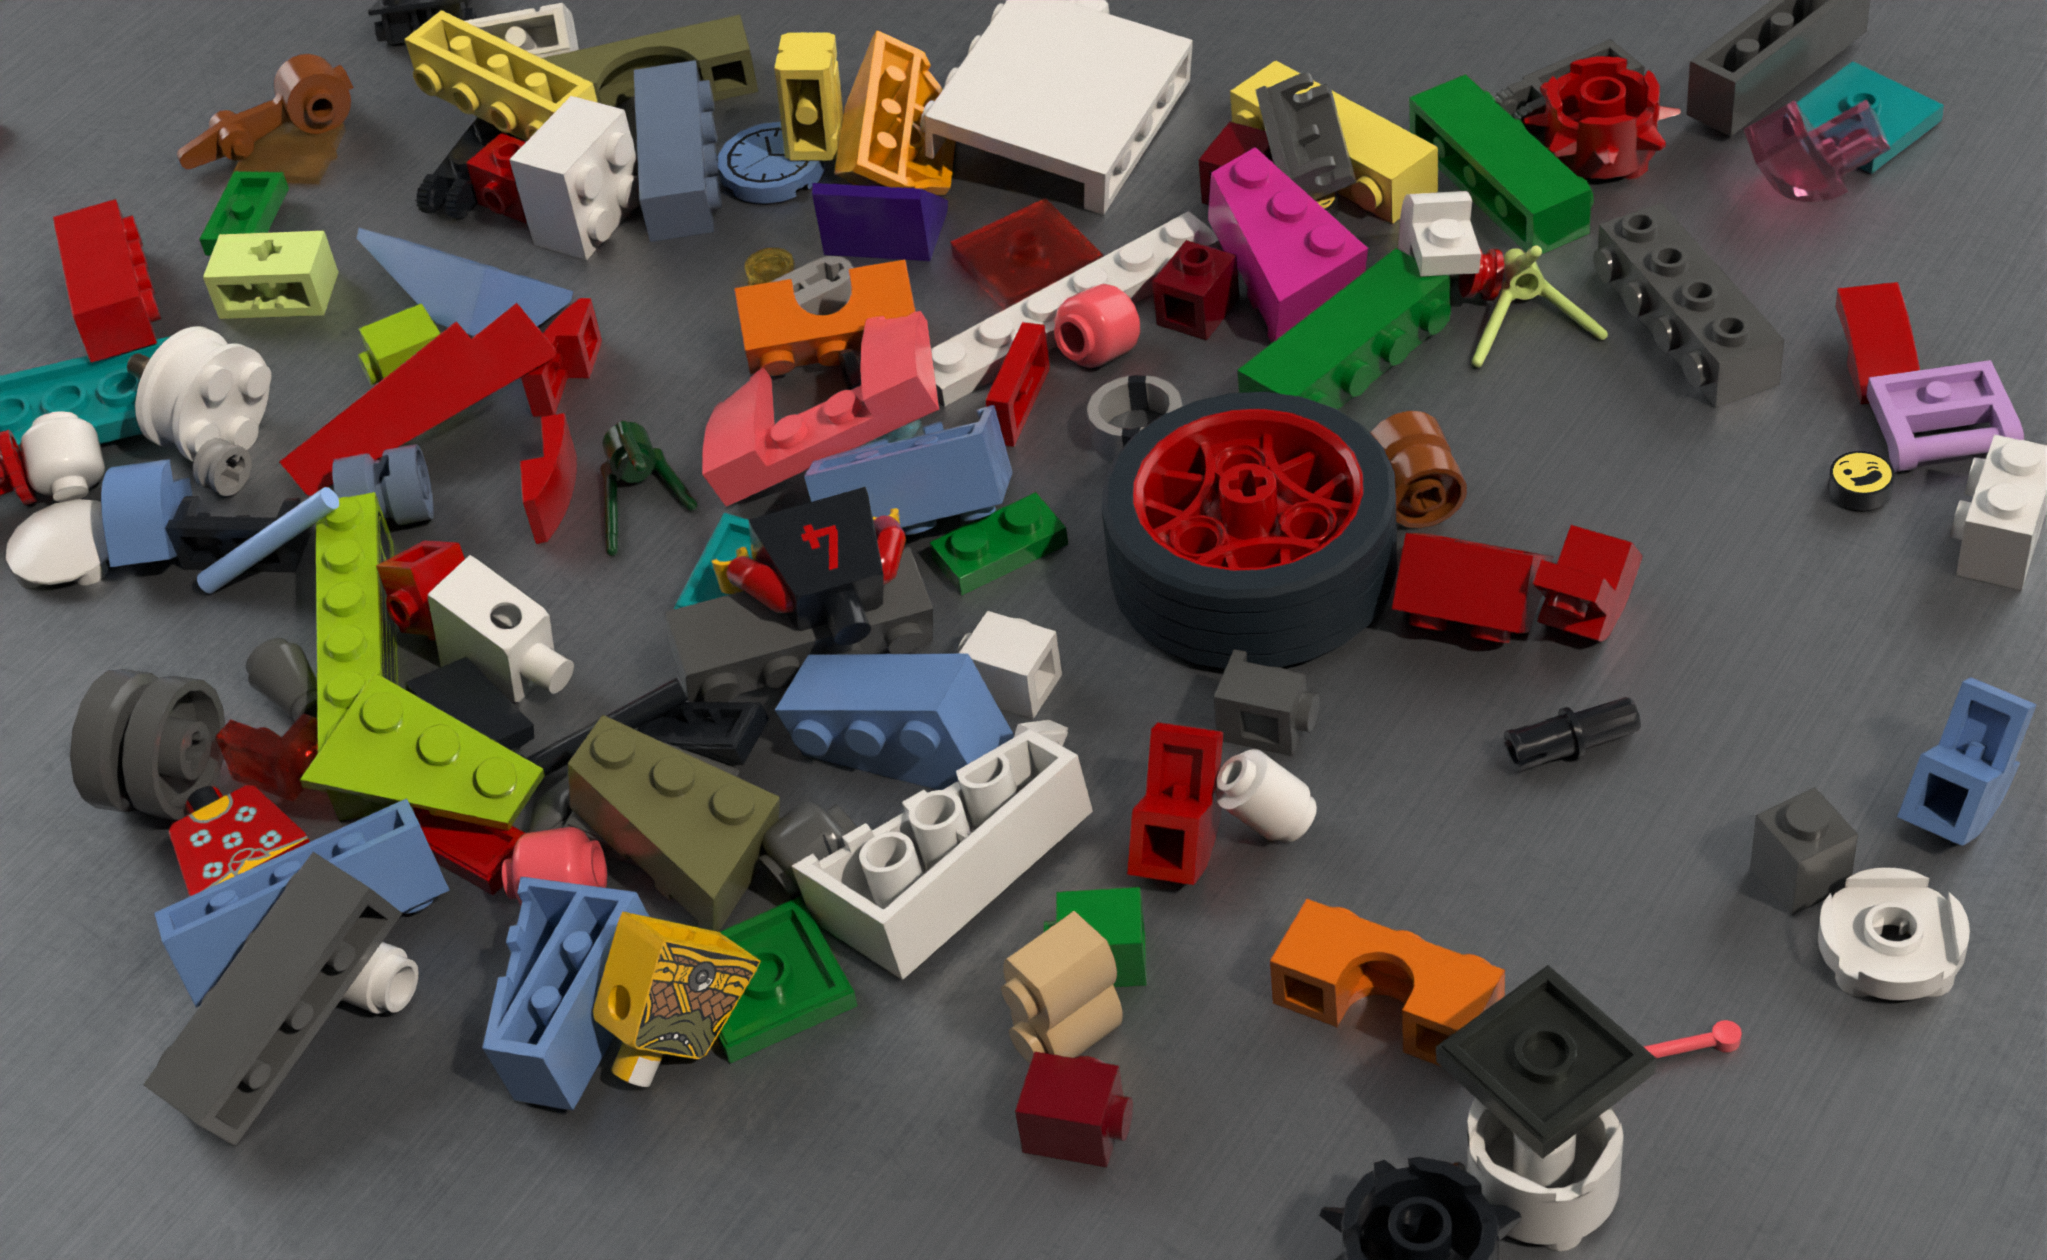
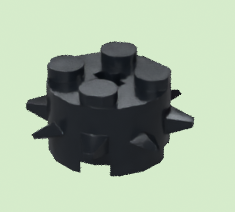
M1424 1157L1408 1158V1167L1399 1169L1395 1168L1385 1159L1375 1162L1374 1170L1364 1175L1347 1196L1345 1208L1323 1207L1319 1215L1342 1234V1253L1335 1260H1499V1241L1522 1219L1520 1212L1508 1206L1491 1205L1481 1193V1183L1475 1176L1465 1171V1165L1461 1162H1454L1452 1164Z

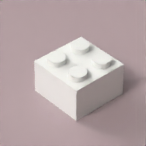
M570 96L509 159L535 246L588 260L631 211L640 204L638 162L626 113L623 109Z

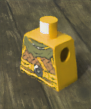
M622 911L593 1007L594 1020L623 1041L612 1065V1073L631 1084L649 1087L664 1054L698 1060L707 1055L754 976L760 960L720 932Z

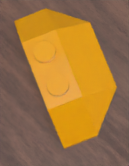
M876 30L844 107L834 175L846 179L853 185L920 188L935 195L947 194L951 188L956 141L947 138L933 159L926 157L925 132H922L920 129V121L927 103L931 100L936 101L943 89L929 72L931 65L925 52Z

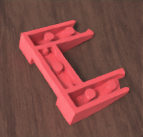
M916 311L909 316L885 319L884 316L866 319L861 343V385L852 390L840 391L830 397L828 401L798 415H788L775 424L772 379L764 367L749 378L750 381L724 402L717 404L705 429L702 449V475L724 505L727 507L808 470L815 460L859 447L939 410L928 323L922 312Z

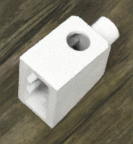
M469 555L427 595L441 667L467 657L512 703L520 702L536 685L555 694L561 691L569 682L574 670V663L554 650L549 614L542 606L476 558Z

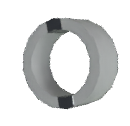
M1146 375L1120 377L1102 385L1092 394L1087 405L1093 448L1103 459L1112 463L1113 459L1133 435L1145 427L1134 429L1118 428L1109 424V422L1114 417L1128 411L1150 410L1164 415L1182 407L1179 391L1168 381L1156 376Z

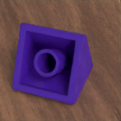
M813 183L812 197L824 255L931 261L948 212L947 199L920 188Z

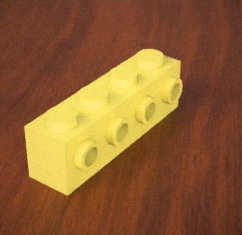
M442 10L405 38L414 68L413 78L424 93L430 96L435 95L457 106L463 113L473 114L493 124L501 132L511 133L525 141H528L570 96L598 103L592 82Z

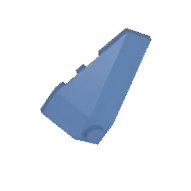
M359 228L357 233V240L417 304L422 303L435 323L450 327L457 321L471 339L516 303L519 304L538 327L569 304L574 291L537 279L500 270L497 267L374 231Z

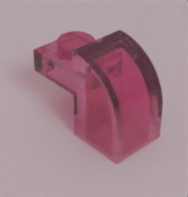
M1867 99L1817 128L1813 127L1794 100L1743 129L1756 165L1771 186L1784 197L1800 202L1826 201L1848 193L1842 176L1867 164L1872 159L1891 149L1877 114Z

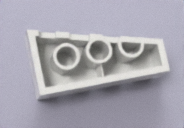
M1028 729L957 770L956 773L959 781L949 787L928 793L922 790L902 802L905 812L874 830L865 823L842 836L845 846L820 861L814 854H811L792 865V869L806 907L815 923L898 978L905 979L1093 812L1077 754L1036 731Z

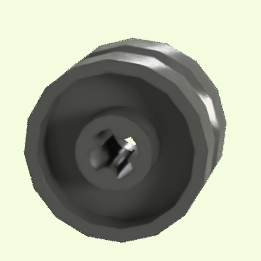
M126 669L108 670L96 679L80 703L72 728L70 761L73 782L82 799L98 809L118 812L139 810L147 816L180 820L188 816L185 809L188 797L199 788L216 786L224 760L226 725L223 705L216 690L200 679L178 676L158 678L152 673Z

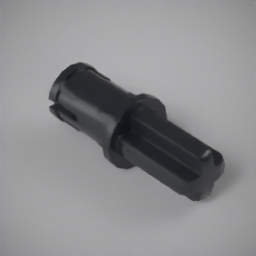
M1628 697L1575 713L1569 707L1559 709L1558 716L1532 725L1506 730L1504 738L1507 742H1504L1513 768L1516 772H1522L1542 763L1571 755L1577 760L1584 758L1586 748L1638 731L1641 728V720L1634 701Z

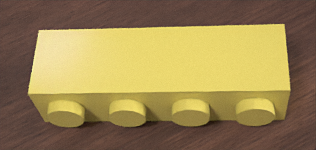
M1275 60L1230 91L1231 122L1266 131L1255 90L1262 86L1268 88L1300 73ZM1313 81L1314 84L1311 87L1300 90L1295 94L1305 93L1311 88L1321 86V84ZM1332 91L1356 178V183L1335 191L1336 193L1356 203L1364 210L1370 211L1393 224L1400 219L1402 203L1407 194L1438 192L1437 146Z

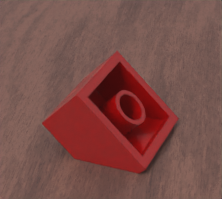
M1406 533L1392 609L1409 612V625L1446 631L1448 620L1473 624L1472 637L1510 643L1512 632H1530L1542 597V593L1533 585V581L1541 559L1553 562L1554 556L1434 534Z

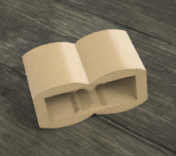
M1075 911L1004 961L1003 971L1006 984L1001 987V992L1011 1009L1014 1025L1009 1029V1035L1015 1048L1029 1063H1031L1034 1051L1071 1058L1077 1057L1121 1025L1123 1019L1122 1007L1113 986L1117 978V969L1107 940Z

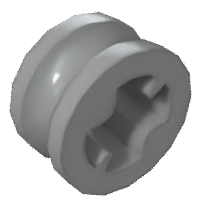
M222 438L208 440L200 447L193 463L194 479L201 487L213 489L220 495L231 496L236 494L244 487L249 478L252 468L250 454L244 447L233 445Z

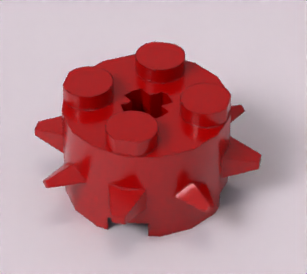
M1596 56L1579 59L1570 63L1569 73L1558 79L1552 76L1548 82L1542 84L1540 91L1546 98V112L1524 118V123L1545 126V147H1549L1548 150L1578 177H1582L1585 180L1588 178L1608 179L1619 176L1626 179H1636L1648 171L1649 161L1655 155V152L1661 151L1666 147L1665 140L1658 132V120L1679 115L1681 112L1678 108L1659 106L1660 85L1651 71L1648 70L1645 76H1643L1639 72L1627 69V59Z

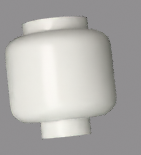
M63 411L42 415L32 422L31 428L22 436L20 448L26 476L30 486L36 492L53 496V499L58 502L82 499L89 493L88 489L94 487L103 478L105 465L98 434L92 424L78 418L77 415Z

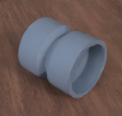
M414 444L384 450L381 459L377 461L367 453L334 459L332 476L334 491L338 498L375 492L385 521L392 518L398 525H405L433 519L434 502L426 461L419 445Z

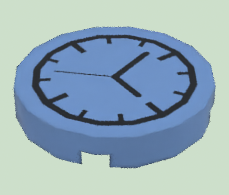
M773 122L745 129L728 140L718 154V170L721 183L726 190L727 188L732 189L735 197L746 202L770 204L790 200L797 196V189L807 184L809 190L813 183H818L825 171V160H790L785 158L781 122Z

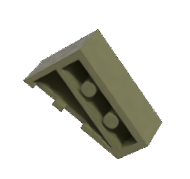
M602 714L568 762L570 808L625 860L631 857L655 880V888L669 901L674 898L698 920V928L719 932L761 868L758 858L765 853L762 848V840L766 831L779 820L780 797Z

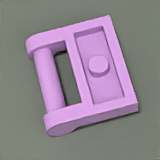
M1991 360L1870 377L1868 379L1866 396L1888 445L1890 463L1895 472L1915 470L1920 462L1988 453L1994 435L2024 440L2021 422ZM1989 422L1991 426L1915 438L1913 435L1916 432Z

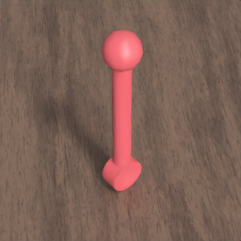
M1722 1020L1713 1026L1712 1032L1643 1047L1654 1055L1656 1059L1714 1047L1721 1052H1733L1740 1046L1742 1032L1736 1023Z

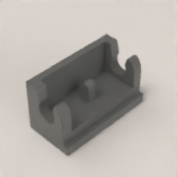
M1303 73L1268 88L1262 86L1255 91L1274 164L1309 196L1317 200L1356 183V178L1332 90L1327 84L1311 88L1305 93L1295 94L1314 84L1311 73Z

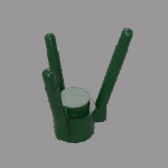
M623 420L606 432L602 445L607 461L600 466V472L604 480L606 552L609 556L613 557L618 553L617 482L620 479L631 483L640 482L646 479L652 470H656L686 509L689 511L696 510L697 502L669 466L663 451L659 448H653L648 433L643 426L636 422Z

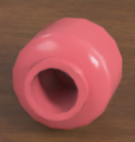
M1100 284L1090 287L1067 298L1058 308L1055 317V340L1061 352L1077 365L1086 368L1103 366L1127 354L1137 344L1140 335V318L1136 306L1129 296L1116 286Z
M565 827L523 834L514 846L512 859L504 860L502 865V881L505 893L509 899H518L520 906L522 905V900L517 891L521 876L603 888L607 886V867L603 849L598 841H590L585 832L580 828Z

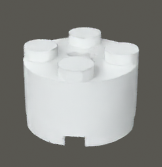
M1474 1099L1467 1121V1172L1475 1176L1481 1183V1193L1491 1205L1508 1206L1520 1212L1522 1216L1521 1221L1506 1234L1507 1236L1527 1243L1543 1244L1546 1248L1554 1251H1567L1576 1247L1581 1242L1582 1237L1593 1232L1609 1217L1619 1196L1623 1149L1622 1125L1612 1107L1542 1159L1479 1100Z

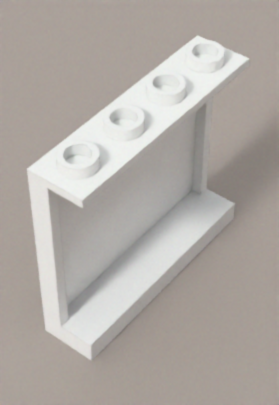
M1007 0L1005 4L1000 3L995 8L991 23L983 35H977L973 39L969 47L968 56L959 68L954 67L950 71L945 87L936 101H929L924 108L920 129L922 132H925L926 157L933 159L948 138L1085 183L1084 209L1104 215L1190 81L1193 40L1066 0Z

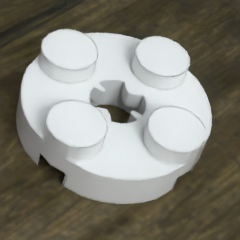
M1888 867L1860 871L1846 879L1845 888L1836 892L1833 897H1831L1830 893L1823 902L1818 928V944L1821 955L1826 964L1836 973L1835 980L1837 985L1851 996L1865 997L1870 995L1889 1000H1911L1925 996H1942L1952 988L1955 976L1964 964L1970 928L1968 917L1961 903L1950 892L1946 900L1939 892L1928 888L1929 878L1915 871ZM1883 925H1895L1900 927V935L1907 932L1912 937L1895 942L1886 940L1879 935L1882 934Z

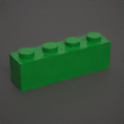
M1466 74L1409 97L1410 132L1438 147V169L1461 191H1467L1471 196L1472 202L1523 251L1527 252L1533 246H1539L1542 249V254H1545L1590 234L1591 208L1594 204V197L1587 181L1575 175L1558 157L1548 150L1549 147H1545L1529 133L1519 119H1514L1495 101L1488 91H1483Z
M1395 248L1237 370L1239 393L1270 392L1299 396L1336 408L1337 410L1340 409L1353 397L1363 394L1372 382L1392 366L1402 363L1411 351L1431 335H1436L1443 330L1450 321L1451 315L1450 276H1420L1416 259Z

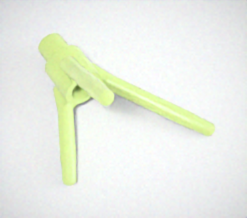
M1533 246L1526 253L1518 248H1513L1504 255L1503 277L1505 281L1502 284L1500 296L1477 345L1471 364L1475 368H1480L1483 365L1510 303L1516 298L1528 300L1537 295L1543 296L1597 339L1605 340L1608 332L1544 279L1536 263V260L1542 254V249L1539 246Z

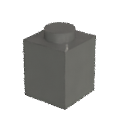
M1814 787L1756 815L1750 869L1792 916L1825 900L1830 893L1832 897L1836 892L1845 888L1846 879L1852 876L1858 833Z

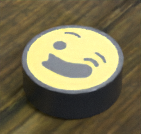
M1867 451L1848 452L1836 458L1831 464L1828 491L1834 501L1846 508L1859 511L1873 510L1883 506L1891 498L1895 471L1891 463L1878 454Z

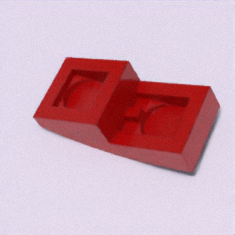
M1898 282L1837 288L1835 307L1849 345L1847 367L1860 405L1870 404L1866 396L1868 379L1870 377L1920 370L1908 312Z
M579 298L566 308L543 332L545 337L555 347L557 354L552 360L521 377L532 417L556 414L568 378L590 379L602 343L591 298Z
M565 413L541 417L544 457L520 461L522 501L536 544L548 542L566 514L575 487L577 455Z

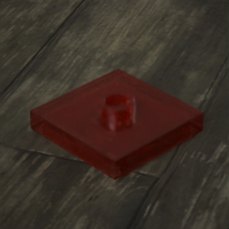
M1046 198L950 242L953 258L1003 310L1104 257Z

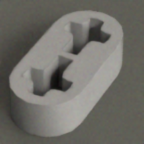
M825 256L771 282L792 279L794 295L798 304L811 314L828 315L843 308L849 301L851 296L849 269L853 268L850 261L843 257Z

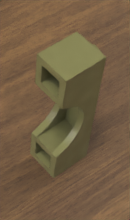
M740 14L542 58L592 82L598 103L616 108L635 96L634 70L694 60L697 63L700 81L710 80L714 101L759 92L750 47Z

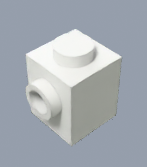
M987 611L973 633L969 632L962 638L957 650V654H969L999 709L1031 719L1035 718L1062 676L1056 631L1034 625L1020 618H1010Z

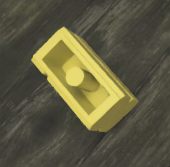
M830 33L783 34L780 38L779 53L775 63V77L785 158L790 160L836 159L843 119L838 61L836 60L835 35Z

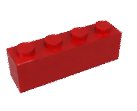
M116 199L54 216L53 221L72 316L90 362H96L156 344L157 341L152 322L162 320L154 297L155 290L148 272L149 266L142 248L143 242L134 216L131 215L123 218Z

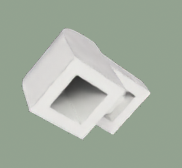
M1467 191L1407 194L1404 197L1400 215L1398 249L1416 259L1420 276L1448 275L1450 279L1459 278V274L1479 273L1481 252L1470 221L1472 199Z

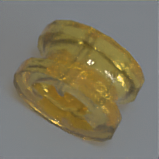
M765 248L751 254L745 262V273L749 279L748 286L769 283L793 271L795 263L792 254L785 249Z

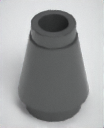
M273 638L256 647L246 662L250 686L295 720L299 726L311 727L318 723L317 678L302 648L297 644L289 643L283 638Z

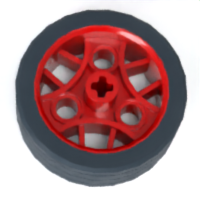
M1270 392L1229 393L1194 401L1158 417L1133 435L1113 459L1103 483L1102 518L1109 577L1120 611L1139 634L1157 647L1195 664L1226 669L1234 649L1247 652L1248 663L1268 667H1283L1312 660L1344 645L1370 625L1390 597L1397 575L1395 473L1381 444L1363 425L1336 408L1304 397Z

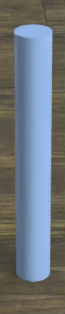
M322 488L197 575L199 587L208 594L214 593L339 507L337 495L330 488Z

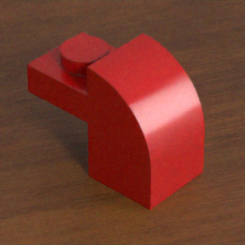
M1570 525L1557 564L1541 559L1533 585L1545 597L1537 622L1600 642L1606 640L1626 606L1643 558L1642 554L1630 541Z
M1157 722L1151 728L1146 794L1132 809L1127 875L1194 885L1204 873L1218 833L1222 807L1216 799L1217 776L1221 768L1223 731Z

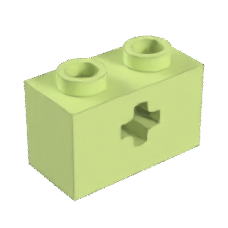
M325 231L221 234L217 239L203 279L219 319L325 315L339 272Z

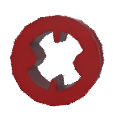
M1480 249L1479 273L1459 274L1460 295L1463 298L1471 299L1479 293L1484 301H1494L1499 294L1504 276L1503 253L1499 249H1489L1486 254H1483Z

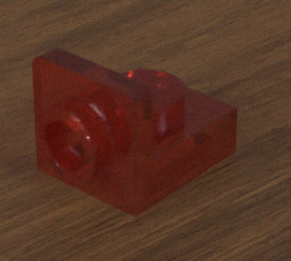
M302 714L282 737L268 728L259 727L257 729L231 719L215 736L233 780L255 786L260 790L290 801H294L304 790L300 779L318 754V722L315 717L307 714Z

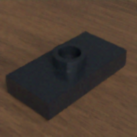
M684 702L639 726L637 731L661 742L726 765H744L766 726L769 716L761 702Z

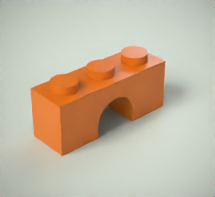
M906 260L849 269L850 299L841 310L830 315H815L805 311L796 301L792 279L734 288L750 375L755 374L763 367L770 376H778L789 373L795 367L815 363L824 366L840 365V351L850 348L857 352L861 351L866 319L877 316L892 319L906 317L915 312Z
M1310 899L1305 900L1270 959L1273 1004L1338 1027L1349 1007L1356 1001L1371 995L1394 997L1405 1004L1402 1009L1403 1053L1438 1066L1440 1065L1436 1062V1046L1505 996V969L1491 965L1488 961L1477 955L1457 953L1424 941L1420 936L1410 931H1396L1360 918L1346 908L1329 907Z

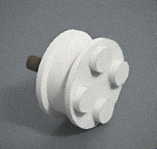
M195 326L183 329L169 337L156 350L151 359L140 353L134 354L127 363L128 373L140 379L135 404L136 418L141 432L148 440L165 448H178L180 453L192 462H194L200 447L213 438H222L233 445L244 447L246 450L255 443L259 432L258 426L266 409L271 382V370L266 366L265 361L258 352L242 344H227L226 340L218 333L205 327Z

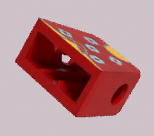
M245 785L226 796H223L221 791L213 786L197 789L186 801L185 809L188 816L173 823L169 829L171 841L190 896L310 842L308 836L257 787L252 785Z

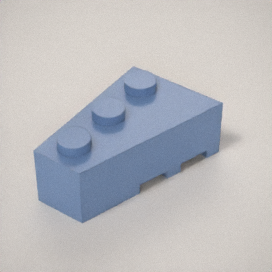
M991 405L976 410L979 422L944 430L942 422H936L922 427L924 435L893 443H888V440L885 438L813 461L804 476L811 502L866 487L872 516L890 515V509L898 508L900 526L905 535L929 530L937 525L936 519L959 514L961 520L969 521L994 513L996 511L995 505L1002 504L1013 473L995 406Z
M968 653L808 655L775 709L802 755L937 790H943L959 781L956 773L957 770L1014 738L1011 728Z
M521 876L517 891L522 900L518 923L509 927L506 944L511 951L505 977H498L482 1049L514 1100L574 1110L615 1036L594 1020L593 1007L618 920L622 911L647 917L649 915L637 892Z

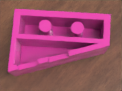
M1256 147L1211 172L1208 221L1224 252L1237 255V269L1248 288L1247 297L1253 308H1258L1268 326L1267 335L1271 343L1365 272L1368 247Z

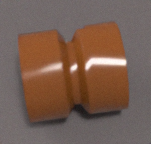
M1420 411L1401 412L1384 419L1370 432L1384 448L1395 473L1397 523L1409 528L1430 527L1447 520L1461 508L1467 496V484L1451 454V448L1435 417Z

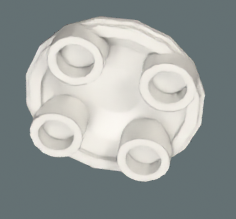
M75 499L55 503L35 512L16 528L7 542L6 561L20 586L35 588L42 584L55 585L75 581L80 585H92L106 576L108 573L106 561L109 557L103 529L101 502Z

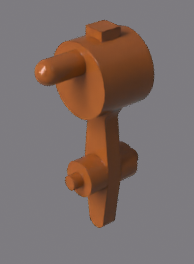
M314 54L294 56L284 62L275 75L274 99L237 114L229 110L215 113L209 121V129L177 151V159L185 169H193L223 157L233 161L244 160L252 153L254 142L286 122H293L297 128L311 134L330 132L339 127L347 118L351 108L349 90L354 87L341 64L333 68L327 60Z

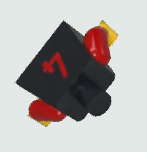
M866 487L749 519L751 555L753 559L749 557L746 547H741L736 550L737 557L731 561L720 562L718 559L711 561L721 592L734 594L745 591L774 612L787 613L793 625L801 630H807L828 623L837 644L851 645L860 642L870 634L872 628L865 612L878 609L883 605V585L890 583L896 578L906 536L900 526L899 509H890V515L873 517Z

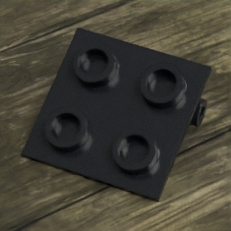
M378 0L368 10L369 16L381 14L382 21L374 23L375 34L378 42L387 41L388 45L405 43V38L413 33L409 12L412 15L415 31L423 25L422 10H426L428 20L437 14L436 8L438 12L442 10L463 21L477 18L475 8H466L465 2L469 0Z

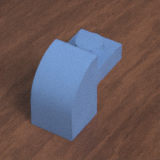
M170 459L110 467L106 471L102 483L101 511L110 567L167 560L177 556L165 527L169 520H173L181 500L185 496L193 495L190 478L173 480Z
M1972 677L1962 681L1940 742L1937 746L1920 755L1897 817L1961 846L1976 838L2002 803L2020 765V762L2015 761L2037 704Z

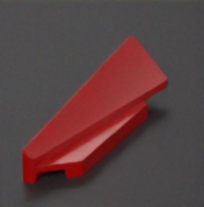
M518 303L514 304L472 339L456 321L279 461V463L304 493L312 496L322 488H328L333 485L332 464L334 459L367 453L374 460L382 457L384 450L400 447L556 357L557 351Z

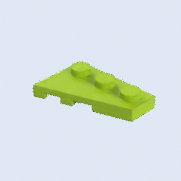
M374 672L300 781L303 788L326 792L327 789L361 796V799L384 805L387 802L397 803L407 798L411 807L429 810L431 815L509 831L544 778L543 768Z

